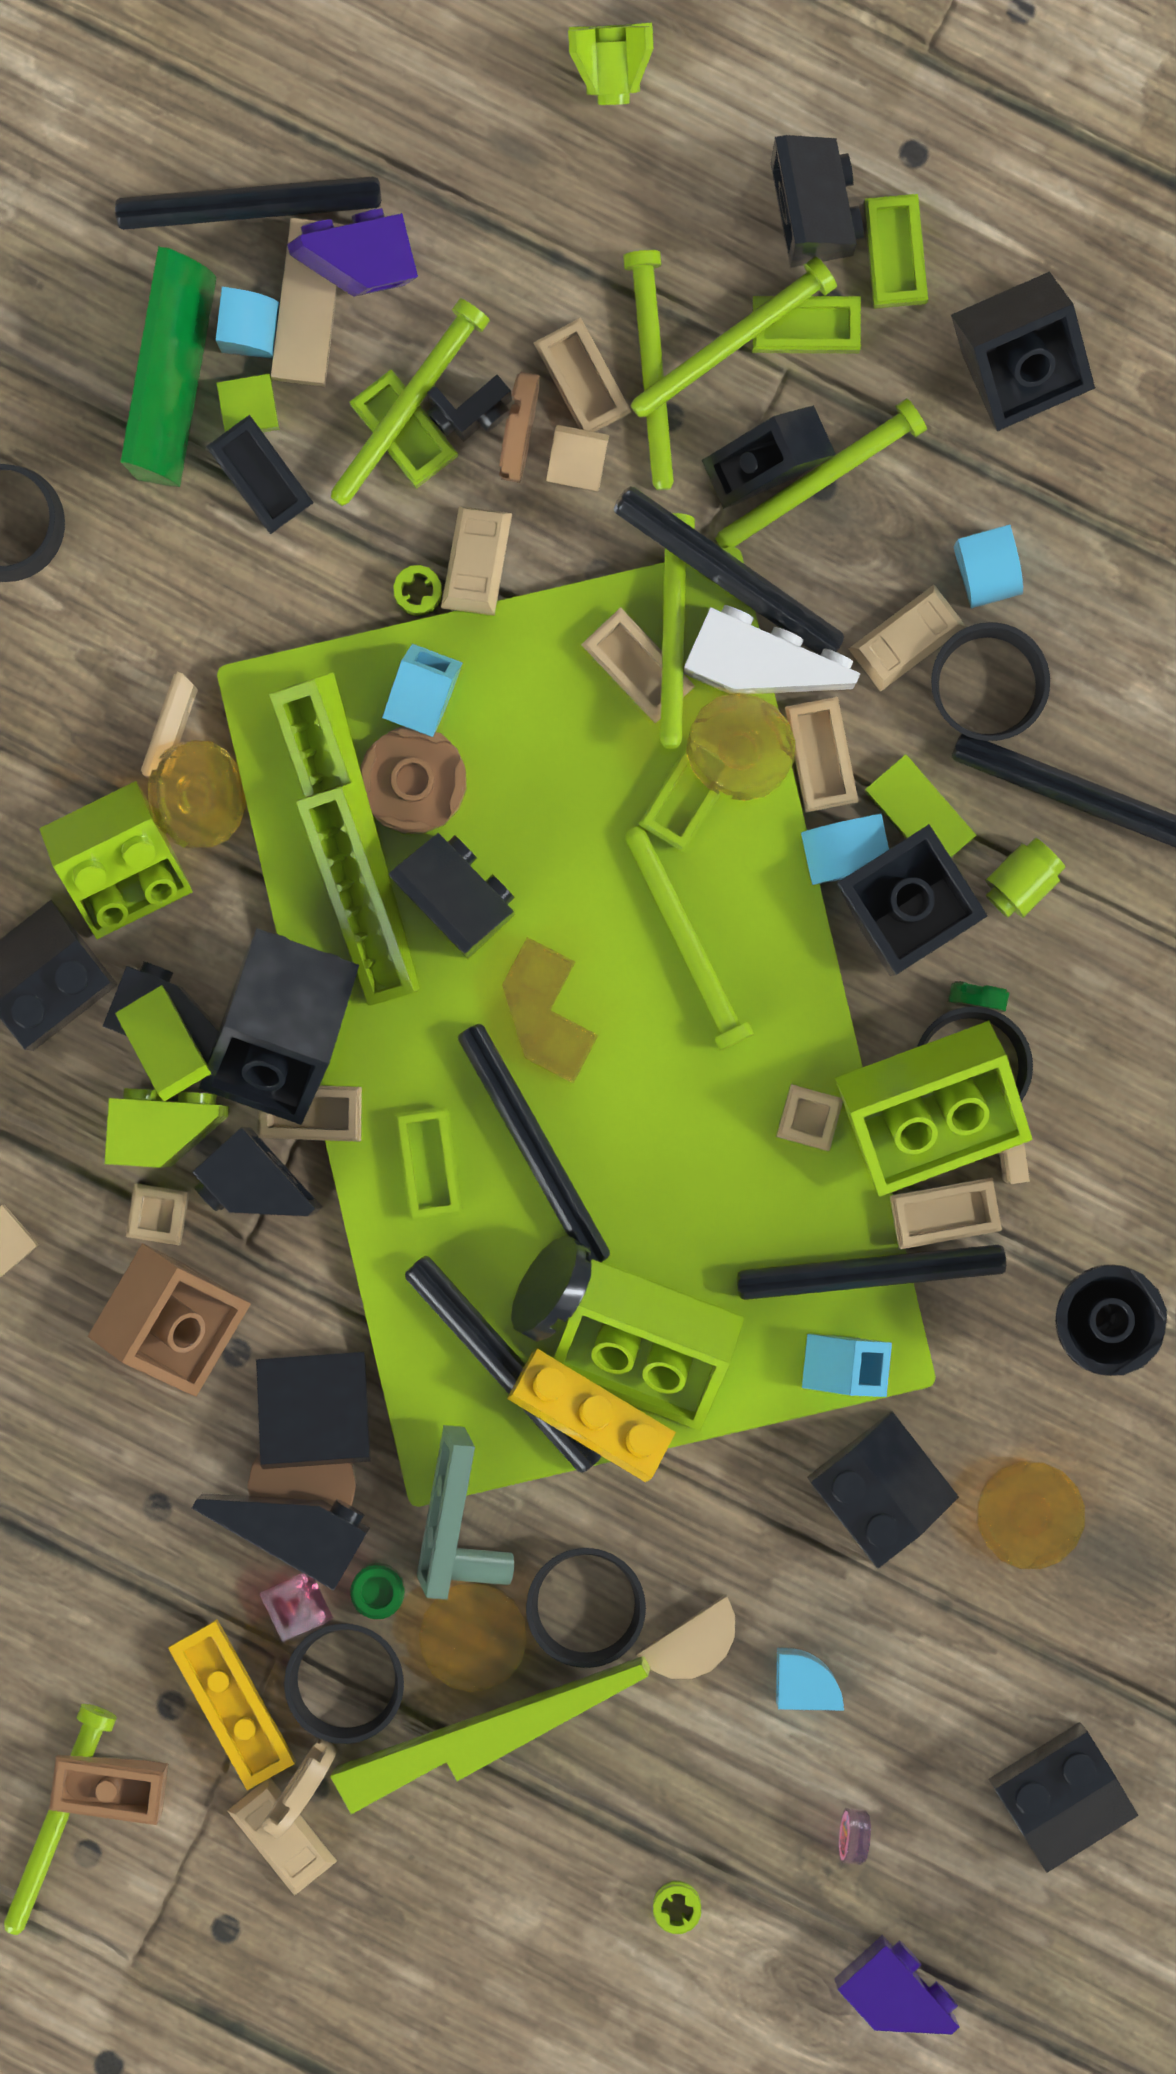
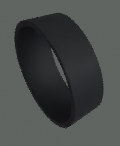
M0 464V470L16 471L30 478L42 491L49 508L48 531L40 547L30 557L19 563L0 566V582H14L37 574L52 561L64 537L65 515L58 494L41 475L21 466Z
M979 623L960 630L941 648L932 670V693L941 715L960 733L984 741L1004 740L1022 733L1038 719L1048 700L1050 671L1042 650L1026 633L1003 623ZM978 638H996L1012 644L1028 659L1035 676V696L1027 714L1015 726L994 734L972 732L957 724L946 712L939 693L940 674L947 658L962 644Z
M963 1007L943 1014L925 1030L917 1047L927 1044L931 1037L946 1024L960 1019L971 1018L989 1021L1001 1029L1012 1042L1017 1054L1018 1076L1015 1084L1022 1102L1031 1084L1033 1058L1025 1035L1008 1017L989 1008Z
M578 1548L555 1556L539 1570L529 1588L526 1614L533 1637L548 1655L569 1666L594 1668L617 1660L633 1646L644 1625L646 1602L638 1577L623 1560L600 1549ZM579 1555L598 1556L614 1563L626 1575L634 1593V1614L627 1631L613 1645L595 1652L573 1651L558 1644L544 1629L538 1613V1594L547 1574L560 1562Z
M334 1624L311 1633L296 1647L287 1664L284 1689L291 1713L306 1731L327 1742L350 1744L375 1736L391 1722L401 1704L404 1691V1677L395 1651L380 1635L359 1625ZM339 1630L358 1631L374 1638L389 1654L395 1672L394 1691L386 1708L373 1720L356 1727H337L318 1719L305 1705L298 1687L299 1666L308 1648L322 1636Z

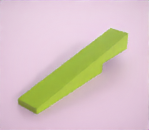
M334 672L269 694L305 798L296 801L350 956L353 963L359 965L357 975L367 1004L371 1006L415 993L420 990Z
M644 1656L338 1765L330 1777L350 1814L359 1811L444 1763H447L456 1781H459L648 1677L650 1666Z

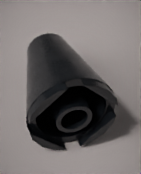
M1101 1265L1082 1272L1064 1289L1056 1309V1332L1064 1351L1077 1365L1099 1375L1122 1376L1143 1368L1159 1352L1166 1331L1167 1309L1159 1290L1143 1274L1121 1265ZM1103 1307L1105 1319L1101 1324L1096 1325V1315Z

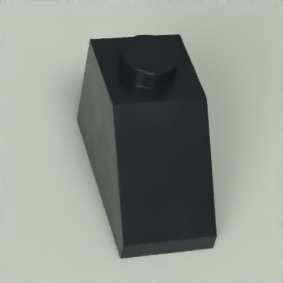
M813 405L769 418L707 456L702 462L721 505L725 509L799 477L836 455Z

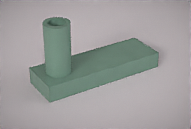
M443 1425L417 1570V1578L426 1598L448 1599L451 1580L510 1585L513 1578L514 1556L512 1552L457 1548L475 1446L465 1427Z

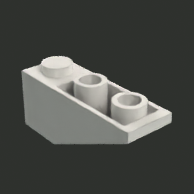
M724 605L721 612L710 607L683 672L685 675L731 695L847 690L854 688L860 676L859 672L850 669L853 661L846 656L829 649H823L821 655L813 653L801 647L803 642L801 637L778 627H774L771 634L751 625L754 619L751 615L728 605Z

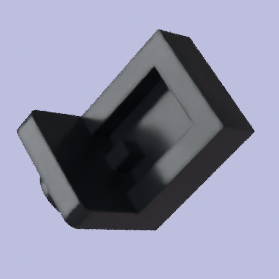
M496 375L455 409L442 392L434 386L427 392L428 400L432 407L426 412L446 436H449L454 431L464 442L479 428L482 427L488 432L508 416L510 409L506 405L512 401V393L503 380Z

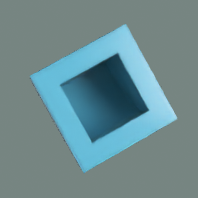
M222 287L216 332V342L221 353L273 359L280 303L271 297L259 293Z
M1011 525L963 537L956 541L953 548L970 608L1023 594L1022 571Z
M412 644L401 660L382 718L433 737L446 710L463 663Z
M882 814L851 819L801 832L812 885L842 880L889 850Z
M807 1334L802 1388L850 1396L887 1397L892 1343L842 1336Z
M777 1648L776 1704L778 1709L844 1711L840 1688L826 1664L816 1656L803 1650Z

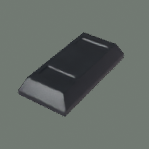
M251 415L245 417L206 446L270 534L314 503Z

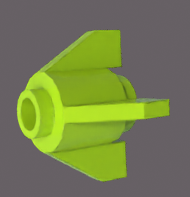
M652 22L569 27V54L586 85L587 95H598V105L629 104L630 93L640 92V82L654 49Z

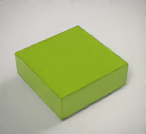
M270 374L217 382L225 432L248 415H251L263 433L280 430Z

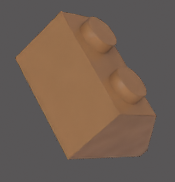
M142 1243L87 1337L120 1362L197 1397L251 1303L184 1263Z

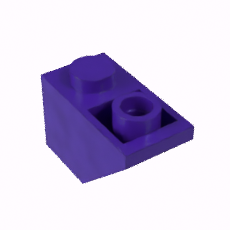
M382 208L368 210L351 216L353 224L335 228L332 219L313 222L302 226V235H299L287 244L290 256L353 297L402 287L418 278L402 213L385 217Z
M881 1935L834 1978L837 1990L874 2031L952 2035L960 2028L955 2015L952 2013L958 2007L957 2003L937 1981L930 1987L915 1972L922 1966L921 1963L901 1941L892 1946Z

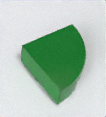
M956 981L951 984L948 1002L970 1007L989 1008L1002 1013L1006 1011L1010 992L1003 988L988 985L982 987L963 981Z

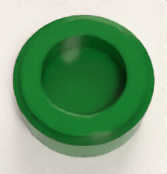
M374 1563L367 1565L356 1574L352 1581L350 1589L351 1600L356 1610L367 1618L384 1619L390 1617L400 1608L404 1600L405 1584L403 1578L396 1569L387 1564Z

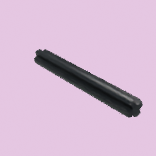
M372 176L126 197L116 200L115 216L119 228L126 230L372 209L381 206V187L378 178Z
M630 486L619 496L613 509L618 516L779 628L803 639L802 644L816 654L821 655L823 649H829L834 652L839 650L844 640V635L840 630L637 488Z
M964 734L958 737L952 752L954 761L1176 848L1175 814L989 741L974 739Z
M475 1024L458 1035V1041L566 1234L590 1248L591 1255L585 1258L587 1261L591 1262L593 1259L603 1262L610 1256L609 1248L485 1027L482 1024Z
M988 1245L741 1270L737 1275V1285L740 1298L750 1300L997 1275L1006 1272L1007 1261L1003 1246Z
M428 1256L420 1258L405 1273L406 1280L506 1392L510 1394L525 1363L435 1262ZM523 1409L578 1472L583 1473L589 1470L602 1457Z

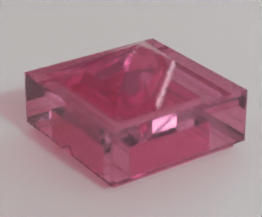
M304 1573L293 1576L259 1593L282 1642L333 1619L315 1579Z

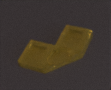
M527 937L502 984L525 1059L574 1083L598 1037L597 1034L551 1011L575 965V961Z

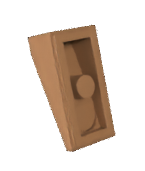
M57 1755L49 1810L157 1825L163 1812L169 1764L147 1760Z

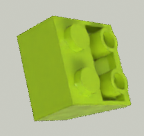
M137 781L39 828L56 873L96 940L193 893L186 875Z
M124 1088L123 1099L109 1098L105 1164L157 1168L172 1167L228 1117L229 1106L216 1105V1095L211 1093L180 1092L178 1093V1102H164L156 1090Z

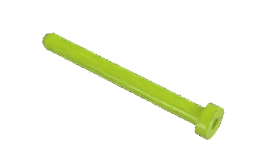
M639 250L623 255L624 269L633 271L644 391L664 377L654 269L662 266L661 252L659 250ZM664 403L646 416L652 484L656 490H669L674 482L667 403Z
M817 256L804 264L806 270L804 275L634 398L631 408L638 417L648 416L817 291L827 295L837 288V283L826 265Z
M459 298L452 308V312L457 317L331 490V499L340 506H344L352 500L424 400L427 392L437 382L473 330L483 332L490 322V319L482 311L468 301Z
M906 398L895 406L898 412L897 415L719 531L715 538L719 547H736L902 436L910 432L914 437H917L925 432L927 427L915 406Z
M672 513L695 529L694 517L682 513ZM665 548L660 741L664 748L675 749L678 748L682 741L686 562Z
M639 825L626 831V841L720 1030L721 1035L714 1038L720 1051L754 1035L749 1022L740 1024L646 831Z
M84 1703L81 1704L76 1717L83 1724L70 1756L93 1757L102 1732H111L117 1719L116 1715L108 1710ZM48 1810L5 1918L4 1927L6 1932L12 1935H19L25 1929L70 1813Z

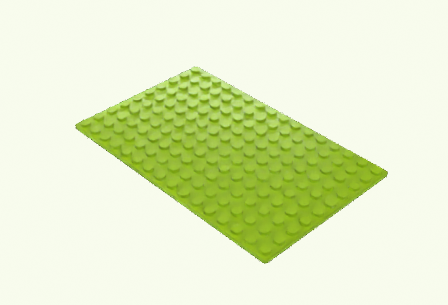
M722 548L744 563L742 553L738 548ZM664 562L497 601L495 616L464 611L448 612L221 666L217 672L276 932L278 935H282L294 942L325 953L335 954L341 959L353 962L296 801L305 798L269 694L334 672L358 764L361 767L366 751L375 741H378L381 736L396 728L405 727L382 717L401 660L410 646L415 644L463 663L446 710L436 732L445 736L457 748L466 768L467 790L460 809L445 825L425 834H403L384 827L374 816L373 819L388 874L437 833L447 842L456 835L477 857L470 866L484 881L493 874L515 897L508 904L515 912V915L468 959L390 877L420 990L368 1006L358 975H356L332 1057L320 1083V1086L362 1087L361 1141L325 1140L407 1497L409 1502L416 1507L429 1505L443 1425L465 1427L475 1446L466 1496L576 1470L523 1409L507 1399L509 1394L405 1278L407 1270L424 1256L430 1257L525 1364L531 1353L536 1349L554 1358L568 1319L564 1322L558 1318L550 1327L556 1331L555 1334L547 1339L536 1342L514 1330L511 1314L517 1290L530 1265L552 1241L567 1234L458 1041V1035L475 1024H482L488 1032L609 1248L610 1256L601 1263L745 1317L730 1365L700 1431L633 1406L676 1432L668 1448L886 1398L850 1396L802 1388L807 1334L842 1336L892 1343L887 1397L931 1387L936 1379L914 1283L750 1300L741 1299L738 1293L737 1275L741 1270L907 1254L906 1249H899L890 1202V1196L893 1193L878 1196L844 1103H842L830 1151L776 1137L791 1084L842 1098L835 1077L860 1069L863 1066L820 884L812 885L801 836V832L807 831L775 693L731 695L685 675L695 687L683 697L682 741L678 748L667 749L663 747L660 741L661 719L654 723L581 645L621 607L662 651ZM687 563L684 666L710 607L720 612L724 605L737 608L751 615L754 618L751 625L759 628L755 610ZM694 732L741 760L685 852H682L645 828L643 829L646 831L740 1024L749 1022L754 1032V1035L721 1051L714 1039L721 1035L720 1030L626 841V831L638 826V823ZM448 1106L463 1214L410 1222L394 1114ZM601 1457L600 1460L593 1466L609 1463L611 1461L607 1460L604 1457Z

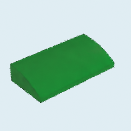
M159 246L121 463L138 481L180 487L217 277L212 271L196 260L170 248Z

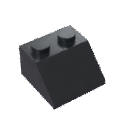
M794 135L775 137L770 164L790 268L803 266L815 256L822 262L853 256L857 245L856 239L864 238V231L859 206H849L846 187L854 185L849 154H839L837 138Z
M1050 271L951 314L962 356L992 424L997 431L1095 389L1074 304Z
M930 824L836 883L861 932L889 976L899 974L988 917Z
M437 833L396 866L388 875L469 959L515 915V912L508 905L515 897L493 874L484 881L470 866L477 857L456 835L447 842Z
M52 900L0 939V1019L24 1050L34 1051L118 985Z
M241 1127L193 1171L194 1175L200 1180L194 1187L195 1190L215 1211L225 1208L229 1213L311 1216L323 1208L250 1127Z
M893 1411L807 1477L877 1569L920 1537L959 1498Z
M1081 1722L989 1778L990 1783L1046 1873L1139 1816L1117 1777Z

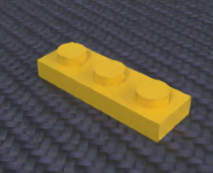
M539 1349L531 1353L507 1398L644 1482L653 1478L676 1433Z
M218 1619L168 1647L247 1791L295 1764L296 1759Z

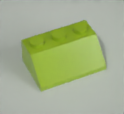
M989 1021L835 1077L848 1118L879 1197L1033 1140L1007 1055Z
M592 1259V1274L585 1295L574 1314L568 1319L554 1359L628 1404L700 1431L730 1365L745 1317Z

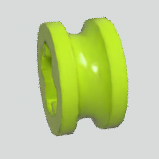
M422 565L409 566L403 569L395 579L393 585L394 597L399 607L405 613L413 616H426L440 605L442 585L437 574L430 568ZM415 577L426 578V587L433 585L432 596H423L421 605L409 603L411 601L409 594L403 597L404 586L413 585Z
M671 1881L662 1885L657 1890L653 1899V1915L657 1924L664 1931L671 1934H684L691 1931L698 1924L701 1917V1899L698 1892L690 1884L683 1881ZM673 1894L684 1895L685 1905L693 1907L689 1916L682 1913L681 1921L671 1920L669 1910L662 1908L666 1898L670 1902L673 1901Z

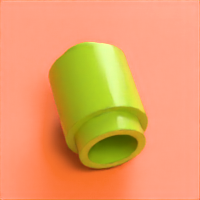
M1034 838L1027 846L1021 843L989 875L985 881L991 890L985 896L1007 918L1014 912L1024 918L1060 882L1058 875L1066 867L1048 846L1039 839Z

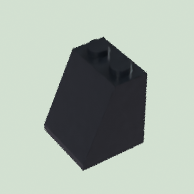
M256 928L207 1062L211 1074L201 1079L198 1089L302 1125L329 1066L359 965L341 959L335 954L325 953L289 940L282 935L272 934Z

